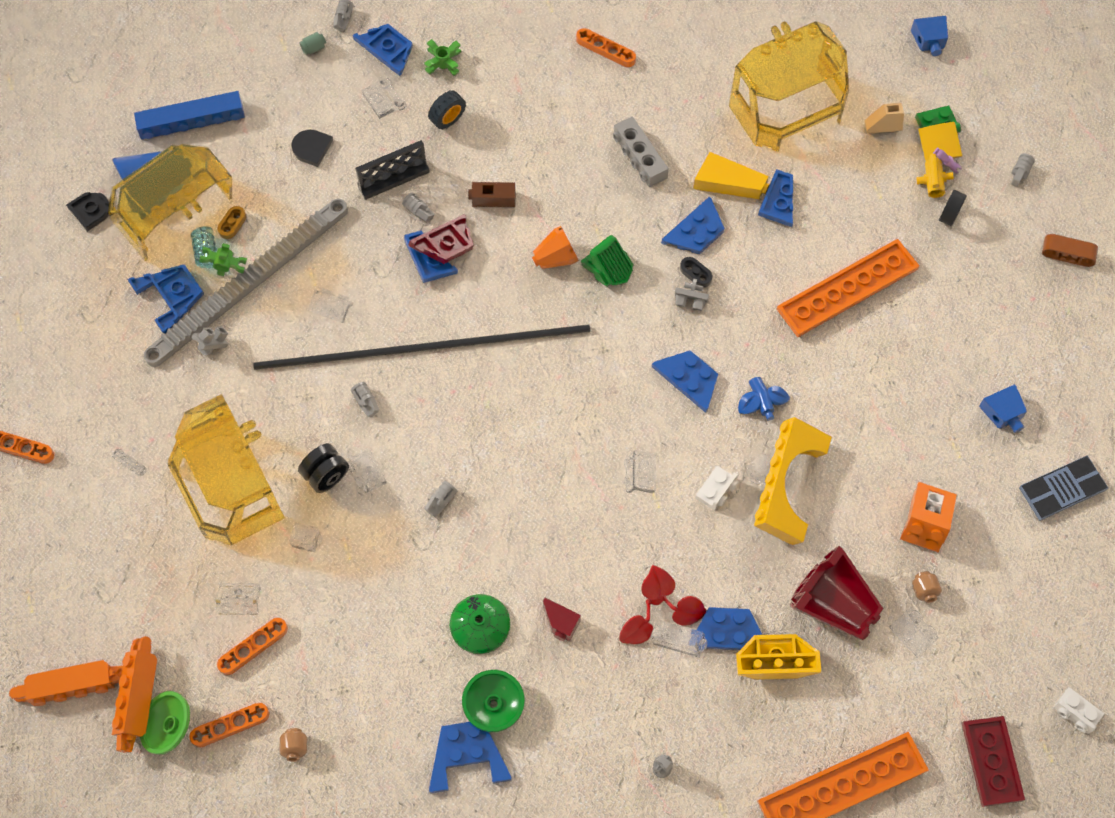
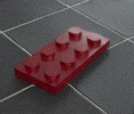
M998 716L963 721L961 724L981 807L1025 801L1005 717Z

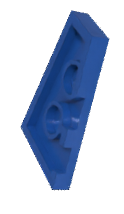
M776 169L758 216L789 227L793 226V174Z
M422 231L404 235V241L423 283L458 273V269L449 262L443 264L409 246L410 240L424 234Z

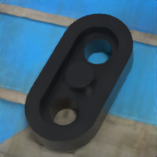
M693 257L682 259L680 271L692 282L693 279H697L696 285L708 287L711 284L713 275L708 268Z

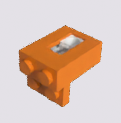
M918 482L912 496L907 522L901 533L900 540L939 552L951 528L957 494Z

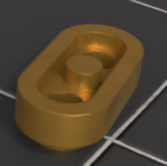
M231 207L218 224L217 230L223 239L233 238L245 222L246 213L242 207Z

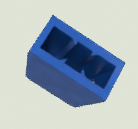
M946 16L914 19L911 33L921 51L931 50L932 56H939L942 53L941 49L945 48L948 40Z
M1015 384L983 398L979 407L997 428L1001 429L1009 425L1014 433L1024 429V425L1020 420L1027 413V409Z

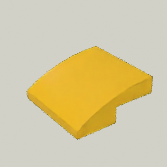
M955 122L918 129L925 161L929 160V155L933 154L937 147L953 159L963 157Z

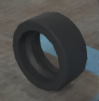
M953 190L939 221L952 226L967 195Z

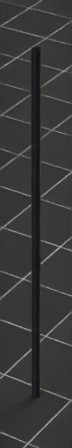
M590 324L253 362V368L258 370L590 332Z

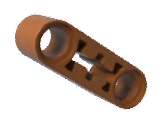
M1048 234L1044 239L1042 255L1063 262L1092 267L1096 264L1098 246L1094 243Z

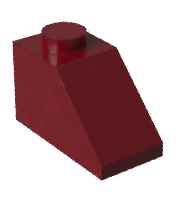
M544 597L543 608L551 632L554 634L553 636L558 640L570 642L581 621V615Z

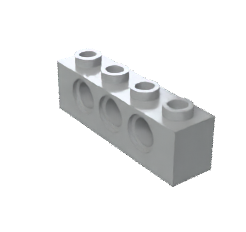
M633 116L615 124L613 138L621 145L624 155H628L632 167L638 170L641 180L651 187L668 179L669 168Z

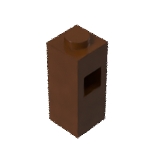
M472 182V189H468V200H472V207H515V182Z

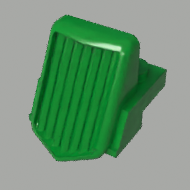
M609 235L595 246L589 255L581 260L582 266L593 273L595 279L606 287L627 283L634 266L628 254L613 235Z

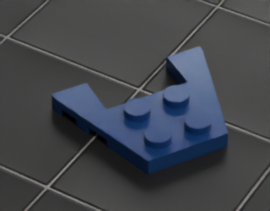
M185 264L163 269L159 273L143 274V277L127 279L137 295L153 285L156 287L171 309L155 319L157 326L165 334L204 295Z
M470 722L441 726L429 786L430 794L449 791L447 768L490 762L493 783L512 781L511 775L489 732L476 728Z

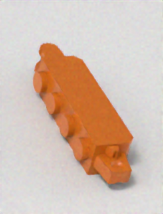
M148 636L134 639L130 652L125 653L122 661L123 670L119 680V694L115 703V718L112 721V735L117 736L116 751L131 753L136 738L142 737L146 733L157 666L155 654L150 653L152 641Z
M104 660L31 674L24 679V685L14 686V688L10 689L9 696L18 703L29 702L33 706H43L49 701H66L68 697L82 698L88 696V693H106L108 689L115 688L114 684L119 683L123 666H110Z

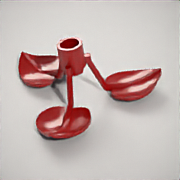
M652 565L641 586L642 594L647 598L645 601L647 604V617L644 619L643 616L636 615L630 618L624 624L619 634V641L626 644H641L650 639L654 631L653 625L648 623L650 621L651 604L660 605L664 601L675 611L672 615L673 621L682 626L698 622L705 615L706 608L702 601L694 596L684 597L677 603V607L673 606L666 598L675 590L676 585L673 577L664 569Z

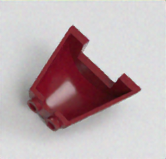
M838 546L824 556L826 560L819 564L817 563L806 575L791 598L794 603L791 602L790 607L857 639L865 640L870 634V624L875 625L880 620V613L884 608L843 548Z

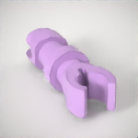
M937 147L933 152L954 173H959L956 170L957 168L962 169L942 149L940 150Z

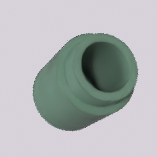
M315 32L303 38L299 44L305 55H311L325 48L326 40L322 33Z

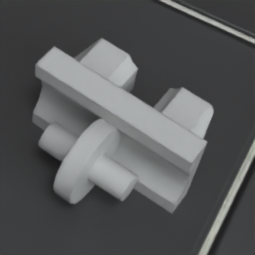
M693 279L692 284L685 282L684 288L691 290L676 287V305L685 307L687 298L694 299L693 309L702 311L705 302H708L709 294L696 292L695 290L702 291L703 286L696 285L697 279Z
M222 326L216 327L215 331L209 327L203 328L201 333H194L191 337L193 340L198 341V350L203 355H210L213 349L226 348L229 344L225 340L228 332Z

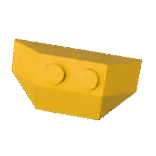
M796 634L754 635L736 654L737 674L755 680L797 679L821 673L820 652Z

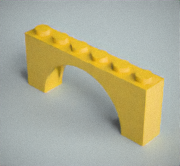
M793 417L783 421L780 426L781 432L775 444L776 450L770 461V471L765 479L766 485L760 496L761 502L755 514L756 520L754 523L755 527L791 545L804 542L808 524L796 515L788 502L785 491V476L788 466L798 454L810 455L815 458L826 455L832 438L830 435Z

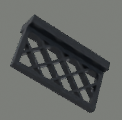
M422 140L355 168L358 179L357 185L365 200L430 173L426 163Z

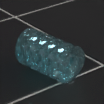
M208 226L196 228L190 234L195 264L201 268H213V263L199 262L200 255L208 256V254L202 253L203 246L208 247L213 252L217 251L213 229Z

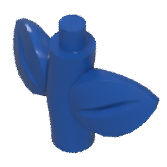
M754 377L749 380V385L753 391L745 393L741 397L738 411L740 414H751L760 409L762 416H766L767 421H771L774 419L773 405H783L790 400V397L783 388L772 386L767 389L761 377Z

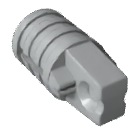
M339 0L333 27L341 32L345 30L354 7L351 1Z
M1026 153L1020 154L1011 174L1015 175L1011 183L1012 185L1018 187L1022 178L1027 179L1035 162L1033 156Z
M413 192L409 193L402 202L404 207L410 210L416 217L426 222L432 220L435 215L428 208V205Z
M360 382L351 388V393L356 398L358 405L368 417H373L379 412L376 400L366 382Z
M443 481L431 496L424 509L431 516L435 517L458 492L457 489L449 482Z
M663 754L656 757L652 769L657 777L665 778L669 776L673 767L671 757Z

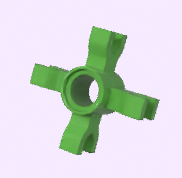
M433 39L428 41L427 45L429 48L427 50L435 57L424 62V65L427 67L425 71L430 75L437 68L448 69L453 76L458 74L459 70L457 67L459 65L451 58L461 53L459 49L461 44L456 40L449 47H438Z
M223 243L222 248H218L217 252H213L208 247L203 246L202 253H206L208 256L200 255L199 262L213 263V268L217 270V275L224 277L225 272H228L230 268L235 269L239 273H244L245 267H241L238 264L246 265L247 258L233 257L234 253L229 250L230 245Z

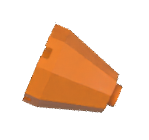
M561 226L555 228L533 251L535 256L532 257L536 267L540 265L542 269L571 265L579 261Z

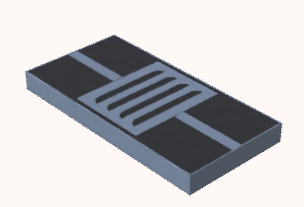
M1088 455L1021 485L1019 489L1038 520L1041 521L1106 491L1108 486Z

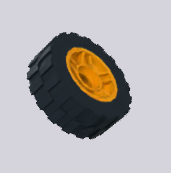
M449 90L433 102L428 111V118L438 129H447L463 115L466 101L455 90Z

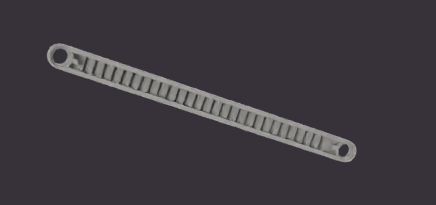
M334 199L321 210L315 211V214L310 215L308 220L305 219L304 223L299 224L297 229L294 228L292 233L289 232L287 237H283L281 242L278 241L276 246H271L269 251L266 250L265 254L260 255L258 260L255 259L254 263L249 264L247 269L244 268V273H238L236 278H231V282H226L224 287H220L218 292L215 291L214 295L209 296L207 301L204 300L201 306H197L196 310H191L189 315L186 314L184 319H180L178 324H174L172 329L169 328L166 334L163 333L161 338L145 350L144 359L147 364L157 367L190 342L194 333H201L203 328L211 325L346 216L348 212L346 202L342 199ZM338 205L343 207L339 212L333 210ZM152 353L159 354L156 360L149 359Z

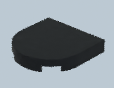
M308 129L299 132L293 138L291 147L298 160L319 167L334 139L331 135Z
M86 192L66 204L67 208L87 232L103 222L109 216L111 210L107 197L102 193Z

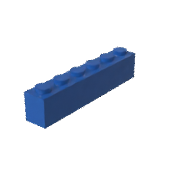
M239 91L134 112L138 134L141 140L180 131L184 132L190 129L203 128L213 124H221L227 121H236L245 118Z

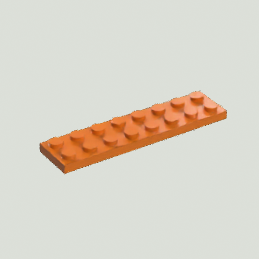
M896 239L777 306L776 310L798 338L919 269L920 265L899 239Z
M906 732L765 796L757 802L765 818H828L924 774L929 769L910 733Z

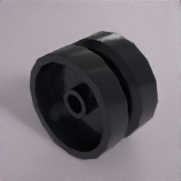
M326 443L313 449L302 460L298 472L306 481H309L310 486L316 493H323L341 481L349 469V464L342 456L338 455L337 450L331 444Z

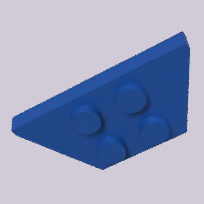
M389 24L368 29V33L358 35V33H355L353 35V40L397 75H402L413 48L410 40Z
M708 197L663 237L661 243L667 245V243L677 246L678 249L689 250L700 255L723 234L725 228L711 197Z
M691 350L652 363L653 369L705 413L708 411L718 378L716 371Z
M709 607L689 643V648L741 650L754 635H762L750 609Z

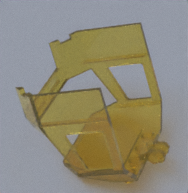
M784 21L781 23V29L785 35H781L776 25L772 26L771 33L775 39L754 47L735 66L729 107L755 146H767L779 152L783 139L838 115L837 122L840 125L849 94L847 51L831 28L817 21L792 32L789 24ZM740 78L743 79L749 88L750 107L738 90ZM825 81L839 101L782 128L760 123L757 96L780 101Z
M185 144L179 146L171 145L112 186L108 210L110 220L143 260L146 261L148 260V247L145 245L144 240L154 228L180 210L189 220L192 219V213L185 207L189 203L198 213L202 212L201 206L195 199L214 184L231 200L232 175L207 147ZM120 187L119 200H118V208H117V210H116V209H115V208H116V203H117L116 189H118V188Z
M222 394L185 411L176 432V443L167 465L203 536L209 540H217L227 545H233L285 519L248 445L258 440L262 435L261 432L255 430L245 437L243 435L256 427V422L250 420L239 427ZM183 458L186 459L208 505L233 511L226 528L203 521L179 473ZM264 497L267 498L270 506L242 519L246 506Z

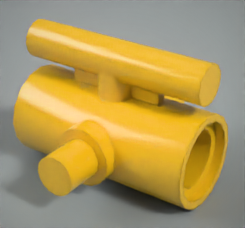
M930 154L929 160L925 162L926 174L923 177H916L917 184L927 185L929 197L940 198L945 195L944 182L954 179L953 172H943L942 161L936 158V154Z

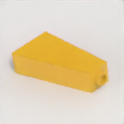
M709 152L695 177L693 189L760 199L762 194H766L770 184L767 183L769 176Z

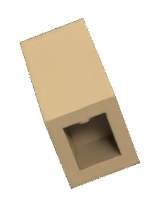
M883 104L865 119L867 133L903 131L904 111L902 104Z

